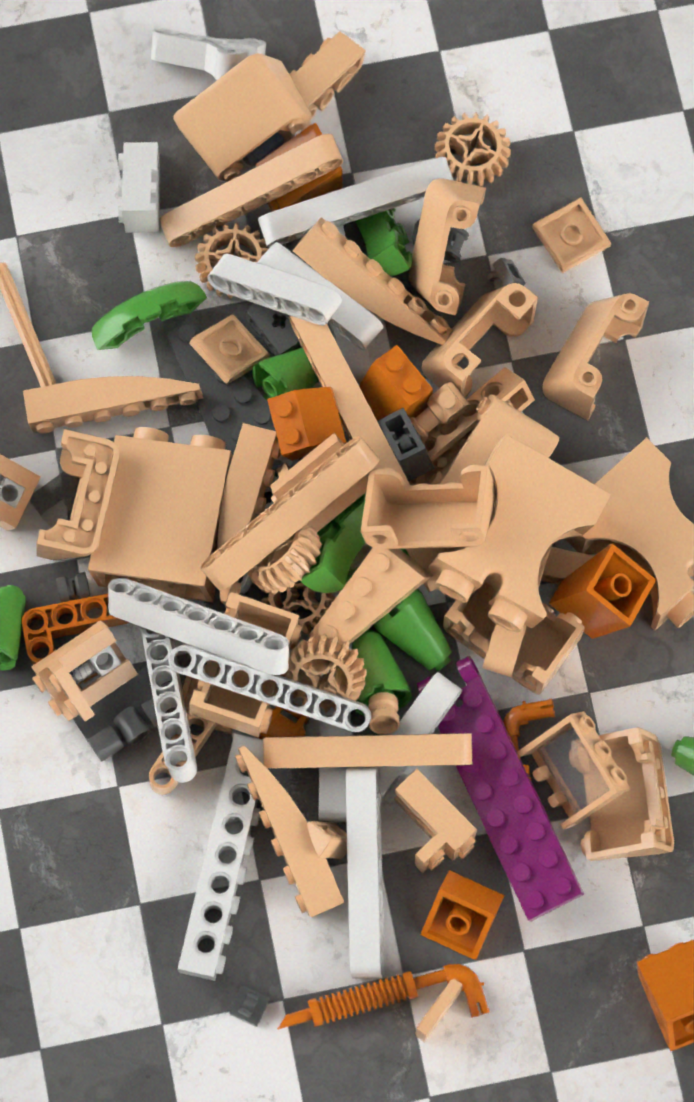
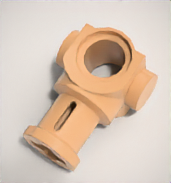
M453 382L445 383L429 397L428 407L418 416H412L410 420L416 431L422 438L426 439L428 433L438 424L443 423L445 425L456 420L469 409L470 404Z

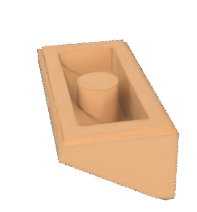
M309 821L306 826L320 858L342 859L346 855L347 833L331 822Z

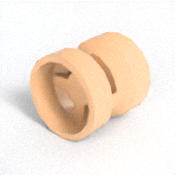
M380 692L371 696L368 700V707L371 712L370 729L380 735L395 732L399 728L397 697L387 692Z

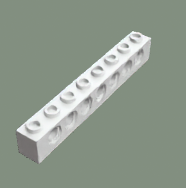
M234 733L178 965L179 973L215 981L217 973L222 974L224 970L226 956L221 955L224 943L229 944L231 940L233 926L228 924L231 914H237L240 897L235 896L238 884L243 885L245 881L247 867L242 865L245 855H251L254 838L249 837L252 826L257 827L260 817L259 812L261 811V809L256 808L258 799L253 800L247 784L251 783V779L240 772L235 756L240 754L237 748L245 746L264 765L263 739ZM237 793H247L250 796L249 802L245 805L236 804L233 798ZM232 821H238L242 823L243 829L238 834H230L226 830L227 825ZM231 850L235 852L236 859L230 864L222 863L219 857L223 851ZM219 879L226 880L229 883L228 890L224 893L213 891L212 886L215 881ZM211 909H218L222 912V918L216 923H210L205 919L206 913ZM205 938L212 939L215 942L214 949L209 953H203L198 949L200 941Z

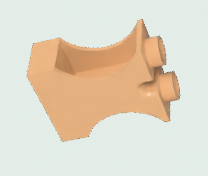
M505 434L494 447L484 465H488L497 491L485 541L478 546H468L458 551L440 553L429 565L428 570L439 575L435 583L436 588L445 595L460 602L466 603L470 595L484 581L492 584L494 593L489 601L492 608L488 613V617L505 629L520 632L524 624L533 628L544 620L547 615L538 591V572L545 552L555 542L570 537L583 536L596 524L611 494Z
M646 437L595 483L596 486L611 494L596 524L583 536L570 537L565 540L578 553L587 555L598 554L605 547L613 543L656 579L650 590L653 604L651 628L655 631L667 619L677 628H680L694 616V580L690 577H694V524L682 514L672 497L669 485L671 461Z

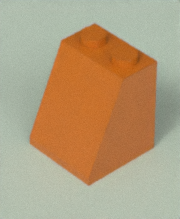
M316 122L257 162L256 167L317 136L323 135ZM339 166L268 202L270 210L273 212L343 189L342 167Z
M398 345L372 363L359 385L377 421L402 408L406 411L409 419L412 416L416 417L428 407V399L433 394V388Z
M612 543L564 578L549 604L560 613L566 614L571 612L582 621L581 625L585 627L583 632L594 639L630 627L656 579Z
M690 940L685 943L674 944L670 949L658 954H649L637 962L640 982L670 1052L694 1043V940Z

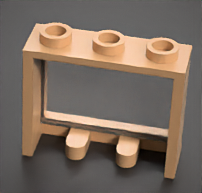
M584 711L570 714L518 751L520 757L532 754L539 768L533 771V777L538 782L547 780L554 791V794L548 797L549 804L554 808L563 806L569 819L560 824L563 829L578 825L622 793L631 789L626 782L627 777L621 768L617 767L612 759L610 748L600 739L595 730L596 727L593 720Z

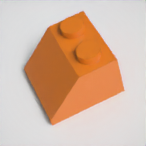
M331 386L293 390L267 399L281 455L291 461L305 457L333 433L344 444L347 443Z
M449 870L437 893L420 935L476 960L505 895Z

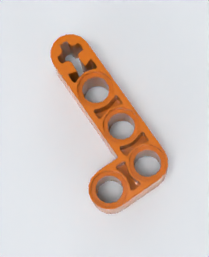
M108 594L32 608L25 612L22 617L26 650L33 665L42 660L34 657L37 649L41 647L48 648V655L55 651L53 638L82 633L100 620L108 628L130 622L112 615L109 616L107 609L109 605ZM93 608H99L103 611L101 616L96 619L89 618L87 614ZM63 614L73 615V620L68 624H60L58 622ZM40 619L44 621L43 627L39 630L29 628L33 620Z

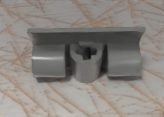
M147 667L137 671V676L92 705L90 708L95 714L87 721H84L79 715L73 718L101 762L127 745L135 746L141 743L151 734V730L158 726ZM175 707L168 709L166 713L175 711Z

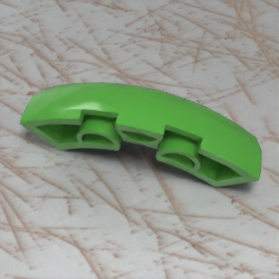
M395 208L356 220L365 241L367 257L377 261L389 276L403 273L410 269L412 265V253L406 251V245L410 242L404 226L401 223H396L394 219Z
M177 281L146 290L122 302L92 327L94 344L97 350L117 349L134 335L143 331L145 328L144 323L153 321L157 317L164 321L172 317L191 314L207 299V296L201 287L192 281Z
M366 493L317 532L322 544L319 549L321 553L315 558L316 564L311 566L309 569L310 573H306L301 581L311 590L331 593L342 590L346 585L351 564L366 543L361 533Z

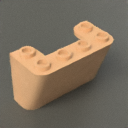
M517 283L508 284L481 296L452 328V332L443 345L438 344L422 362L423 374L439 388L445 383L453 382L464 398H466L472 390L470 374L481 363V359L470 350L493 325L511 337L523 334L534 322L538 297L525 286ZM466 357L469 365L462 369L457 364Z
M473 464L464 468L461 471L462 483L449 482L431 485L427 483L405 485L402 476L392 468L371 470L368 476L361 533L365 542L371 547L378 549L468 547L482 544L485 541L497 497L496 486L488 465Z

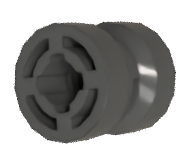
M86 572L77 573L75 577L71 578L66 576L56 577L61 603L91 597ZM73 582H75V585H76V590H77V595H76V596H75V591H74Z

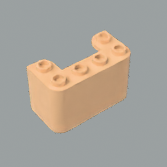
M484 581L470 595L466 603L456 600L445 614L443 624L444 630L450 636L484 660L496 625L488 617V613L492 608L489 601L494 593V588L487 581ZM544 603L542 605L547 615L535 627H526L512 676L510 677L537 695L544 691L581 639L585 628L581 625L582 621L573 613H559L556 617L554 615L555 611Z
M230 592L225 605L226 615L285 636L289 640V652L295 646L298 647L303 627L298 625L299 615ZM214 660L207 661L205 672L211 677H216L220 673V665ZM237 670L233 677L234 682L242 687L247 686L250 679L248 673L244 670ZM201 680L198 682V690L194 689L189 703L191 715L258 738L260 733H267L273 710L269 709L272 704ZM264 681L262 689L266 695L275 696L278 693V685L275 681Z

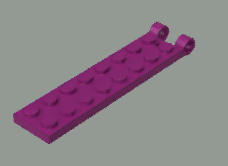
M467 656L456 662L457 669L467 686L461 688L460 696L437 727L440 734L468 733L472 735V764L455 766L526 918L532 922L585 894L481 678L479 670L473 659ZM431 676L417 683L420 693L431 680ZM460 699L463 700V705L457 707L456 702Z

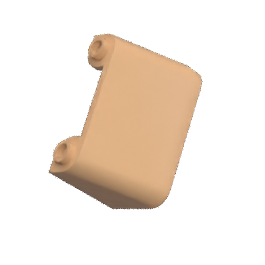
M257 53L242 60L179 109L173 116V119L180 131L219 180L228 182L240 176V171L243 168L240 160L279 130L290 132L301 130L305 126V122L313 116L282 61Z
M444 178L433 180L426 190L412 256V265L409 271V281L436 310L456 315L463 299L466 284L460 283L454 275L455 267L443 265L450 227L466 229L474 224L479 206L483 204L486 188Z
M628 293L590 303L584 310L544 379L542 389L545 397L588 421L595 409V396L602 383L600 371L588 364L603 337L615 343L624 335H631L636 338L643 326L649 301L635 294Z
M490 394L488 398L484 397L478 404L476 412H478L477 419L479 423L450 467L443 469L441 472L435 471L427 484L462 483L461 471L473 464L484 466L494 447L505 434L547 458L551 456L556 448L559 436L500 398Z
M64 429L61 440L60 465L66 474L80 479L70 521L58 518L56 525L51 529H40L36 543L37 557L49 560H62L88 556L97 550L119 461V449L113 441Z
M639 727L599 735L600 739L610 748L611 757L617 767L621 768L627 777L626 782L631 789L625 791L589 816L591 831H587L584 838L581 839V849L586 856V860L598 861L672 852L674 849V837L659 739L655 734ZM581 739L572 740V750H570L569 754L570 762L574 768L576 767L578 771L584 773L587 802L589 805L611 789Z

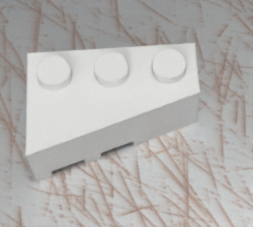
M158 142L124 143L123 153L118 154L119 170H123L122 179L118 180L119 196H122V206H118L119 223H124L126 233L160 232Z

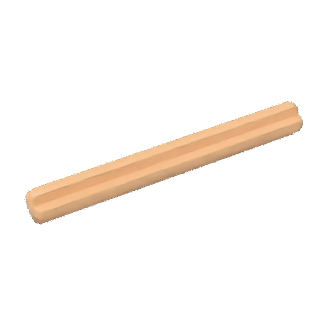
M5 262L0 263V290L41 387L56 384L55 378L9 268Z

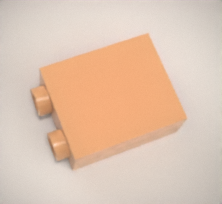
M148 427L136 428L133 437L115 435L114 443L119 449V461L97 550L90 556L88 571L99 587L108 588L110 581L117 578H126L179 598L213 602L216 586L201 571L200 566L218 549L220 508L227 474L233 458L231 450H225V441L209 435L192 436L190 445L168 442L169 435L167 433Z

